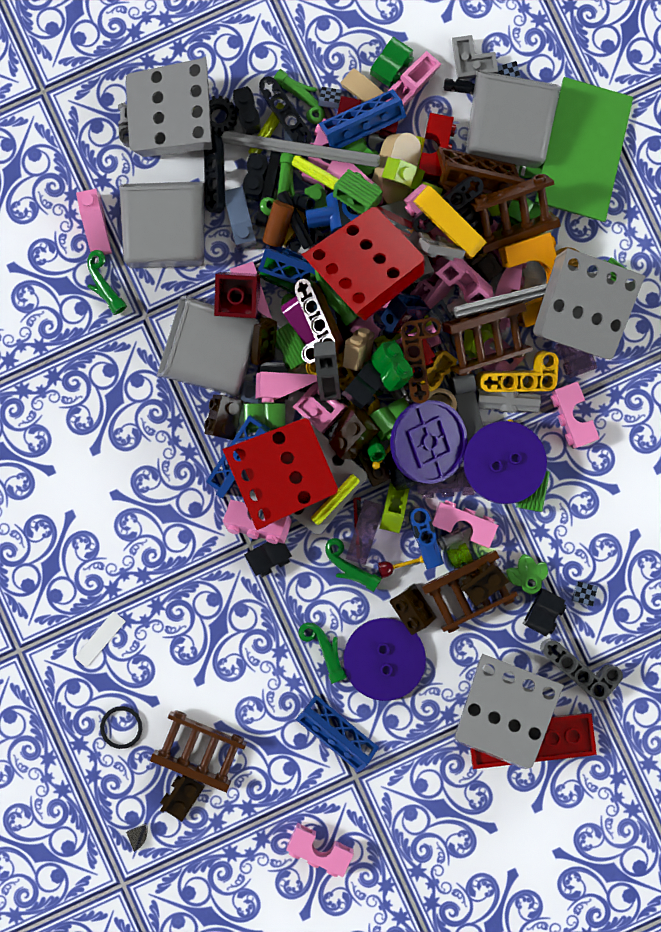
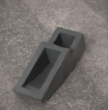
M335 341L313 343L320 400L341 399Z

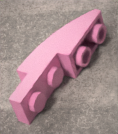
M527 262L511 268H505L495 288L494 297L519 291L520 288L523 289L525 276H522V269L526 268ZM507 317L502 318L501 322H499L501 332H504L506 327H510V321Z

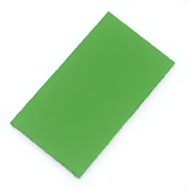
M568 77L563 78L546 160L541 174H546L554 180V185L545 188L548 207L600 222L606 221L632 106V96ZM536 192L534 203L539 204L538 193Z

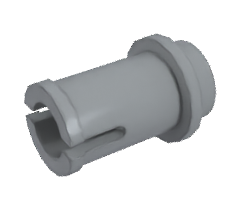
M457 528L444 536L440 535L437 542L441 550H448L450 546L463 541L464 536L460 529Z

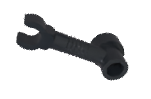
M296 193L292 197L296 209L304 212L305 216V210L313 209L315 206L314 199L309 198L306 194ZM318 227L310 228V235L314 245L318 244V237L321 241L325 239V235L321 233Z

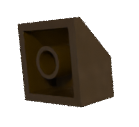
M352 403L329 429V445L340 459L355 460L379 433L380 429L363 408L360 410Z

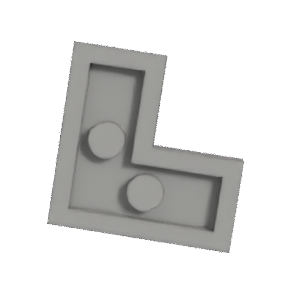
M472 35L452 38L457 80L475 78L476 70L498 74L495 52L475 55Z

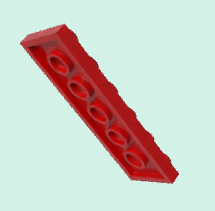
M592 713L553 716L535 762L597 755ZM470 748L473 769L512 765Z

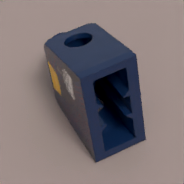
M398 294L390 301L381 316V321L386 326L382 331L383 335L388 339H392L396 333H401L402 325L405 322L422 319L431 309L419 295ZM407 325L405 327V333L408 334L409 332H411L415 328V326Z

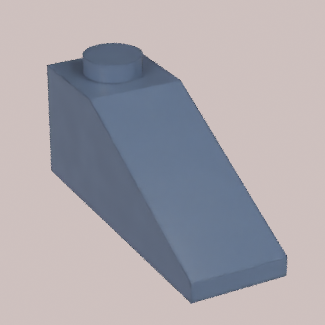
M243 187L226 190L225 203L237 250L257 246Z

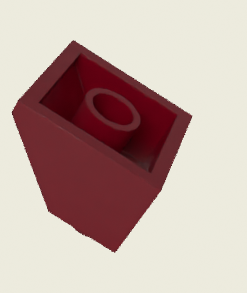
M216 273L214 316L256 318L260 298L261 274Z

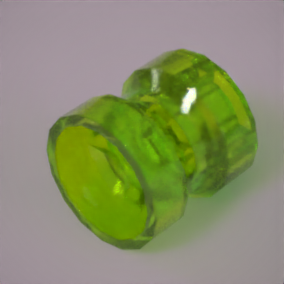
M465 542L460 544L458 549L451 548L446 550L454 569L460 567L463 562L470 563L473 561Z

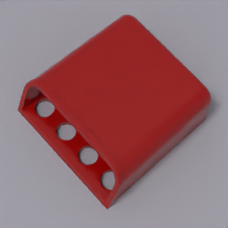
M371 207L301 254L355 314L365 321L419 279L425 271L424 256L376 207Z
M307 418L222 449L256 530L262 529L275 521L330 497L338 491L337 484L312 425ZM234 451L237 452L241 461H236L233 458ZM244 469L249 481H245L241 476ZM252 489L254 490L258 501H254L251 499L250 492ZM260 509L263 511L265 521L261 520L258 516Z

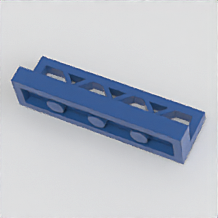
M392 89L319 123V126L326 136L329 147L340 149L406 118V113L402 100Z
M266 245L258 271L294 284L300 279H305L303 275L307 273L315 275V269L300 253L284 247ZM266 258L275 260L278 267L274 269L264 267ZM293 266L298 274L289 276L284 268Z
M249 415L229 447L235 445L240 440H248L269 432L270 428ZM252 422L259 429L255 435L248 436L247 426ZM234 451L233 456H235V460L241 461L237 452ZM223 454L206 480V483L218 490L216 495L222 499L229 493L236 482L231 469L226 467L225 454ZM224 473L225 480L222 485L213 480L216 474Z
M317 695L311 699L306 708L295 719L358 772L369 764L379 749L374 742ZM314 703L321 707L322 714H317L311 709ZM328 718H334L337 721L338 727L331 726ZM344 731L351 732L354 740L349 741L345 737ZM360 744H365L371 749L368 755L361 750Z

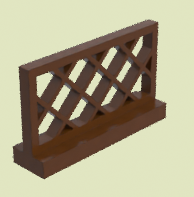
M438 147L437 156L442 171L440 177L441 184L456 186L465 178L475 176L480 178L484 184L481 193L490 194L525 181L524 178L519 177L515 164ZM471 181L470 188H468V190L471 189L475 191V185L477 184V182L475 183Z

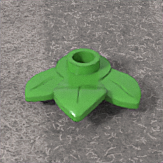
M523 554L519 559L518 568H508L506 573L513 585L522 587L523 591L527 594H536L542 587V581L548 575V567L546 562L536 564L532 557ZM533 580L535 586L530 587L528 581Z

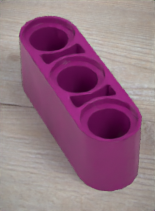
M297 296L283 304L281 310L304 344L308 345L315 340Z

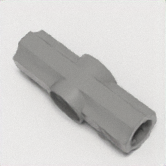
M479 390L477 403L480 409H494L507 413H517V411L539 413L541 398L537 394L486 392Z

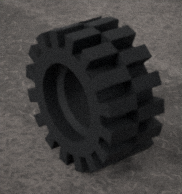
M212 96V100H210V118L213 111L217 109H222L227 114L225 121L222 123H215L211 119V133L222 136L224 131L234 130V125H237V112L233 102H229L228 98L225 97L223 99L222 96H219V98Z

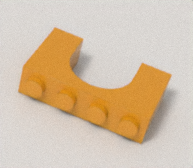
M544 232L498 249L503 267L511 268L529 261H535L545 270L546 284L548 283L554 260L557 256L555 251L556 241L551 232ZM543 297L525 302L526 311L519 313L517 317L519 326L526 328L535 325Z

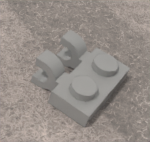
M418 233L420 239L418 244H415V247L418 250L424 251L425 255L430 257L442 255L443 258L448 260H454V258L463 259L465 250L456 244L449 243L444 236L436 235V240H432L427 233Z

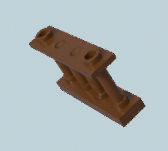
M538 174L530 180L493 193L478 195L468 202L469 206L474 211H479L483 230L482 238L487 242L481 248L484 254L561 226L560 219L552 212H549L545 189L554 185V180L546 174ZM537 191L541 214L530 219L526 194ZM518 198L522 221L511 226L507 201ZM499 205L502 228L492 233L487 208Z
M521 302L441 323L443 331L454 336L459 364L451 366L450 370L460 376L470 374L472 370L512 357H524L526 353L533 351L532 346L522 344L517 318L519 313L526 311L525 303ZM507 317L510 321L514 346L504 349L499 322H501L502 318ZM486 323L491 324L496 351L485 355L481 334L482 325ZM467 329L473 331L477 358L469 361L466 359L462 337L464 330Z
M496 550L421 586L425 595L429 593L430 596H433L446 622L445 625L441 626L443 632H454L460 628V624L502 603L506 606L515 601L514 597L518 596L517 592L512 591L509 593L506 586H503L499 589L502 597L491 602L487 598L482 602L483 606L472 611L463 591L460 589L458 578L470 574L474 576L478 573L477 569L488 561L491 564L500 557ZM446 584L449 587L451 586L465 614L453 620L440 593V587Z
M171 711L167 718L173 720L163 748L159 749V751L155 750L150 761L227 793L231 784L227 774L238 748L244 750L247 742L239 735L233 734L230 736L186 717L187 714L181 711ZM182 724L192 728L182 756L175 758L170 756V750ZM200 732L211 736L201 764L194 766L190 764L189 758ZM221 740L231 745L220 772L214 774L209 772L208 766L217 744Z

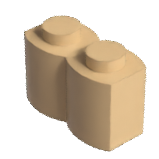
M359 328L353 333V336L345 341L343 367L356 371L364 367L365 362L369 361L372 356L374 332L367 328Z

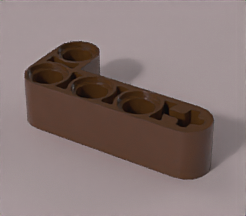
M308 279L298 280L294 290L315 338L313 342L303 348L302 358L307 363L315 364L313 343L335 341L336 356L344 350L345 344L320 285ZM315 304H317L316 311H314ZM325 322V328L322 330V324Z
M435 317L409 320L401 328L405 359L411 368L420 367L423 370L421 377L416 378L413 376L408 381L411 398L416 403L426 402L430 395L422 339L435 337L440 333L441 323ZM430 321H434L438 325V329L434 333L426 330V324ZM407 325H414L416 327L417 333L414 336H408L405 333ZM410 346H417L420 354L412 357L408 353V348ZM425 380V383H421V390L426 391V393L423 394V398H419V395H415L418 385H413V382L418 383Z

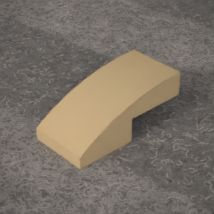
M354 68L340 82L341 86L361 100V103L384 93L372 81Z

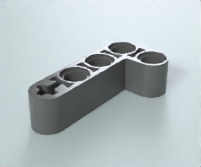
M473 372L468 375H456L450 378L451 391L457 401L456 411L461 416L466 427L468 442L477 431L483 428L475 394L476 382Z
M545 639L540 645V650L546 658L588 695L598 701L605 700L623 679L621 669L612 664L604 665L595 675L567 649L553 639ZM548 645L553 646L554 650L560 654L556 656L547 648ZM570 657L571 665L564 668L562 666L563 659ZM614 669L616 675L613 679L609 680L607 673ZM585 671L587 674L586 679L579 681L578 674ZM597 685L602 686V692L599 695H595L593 692Z

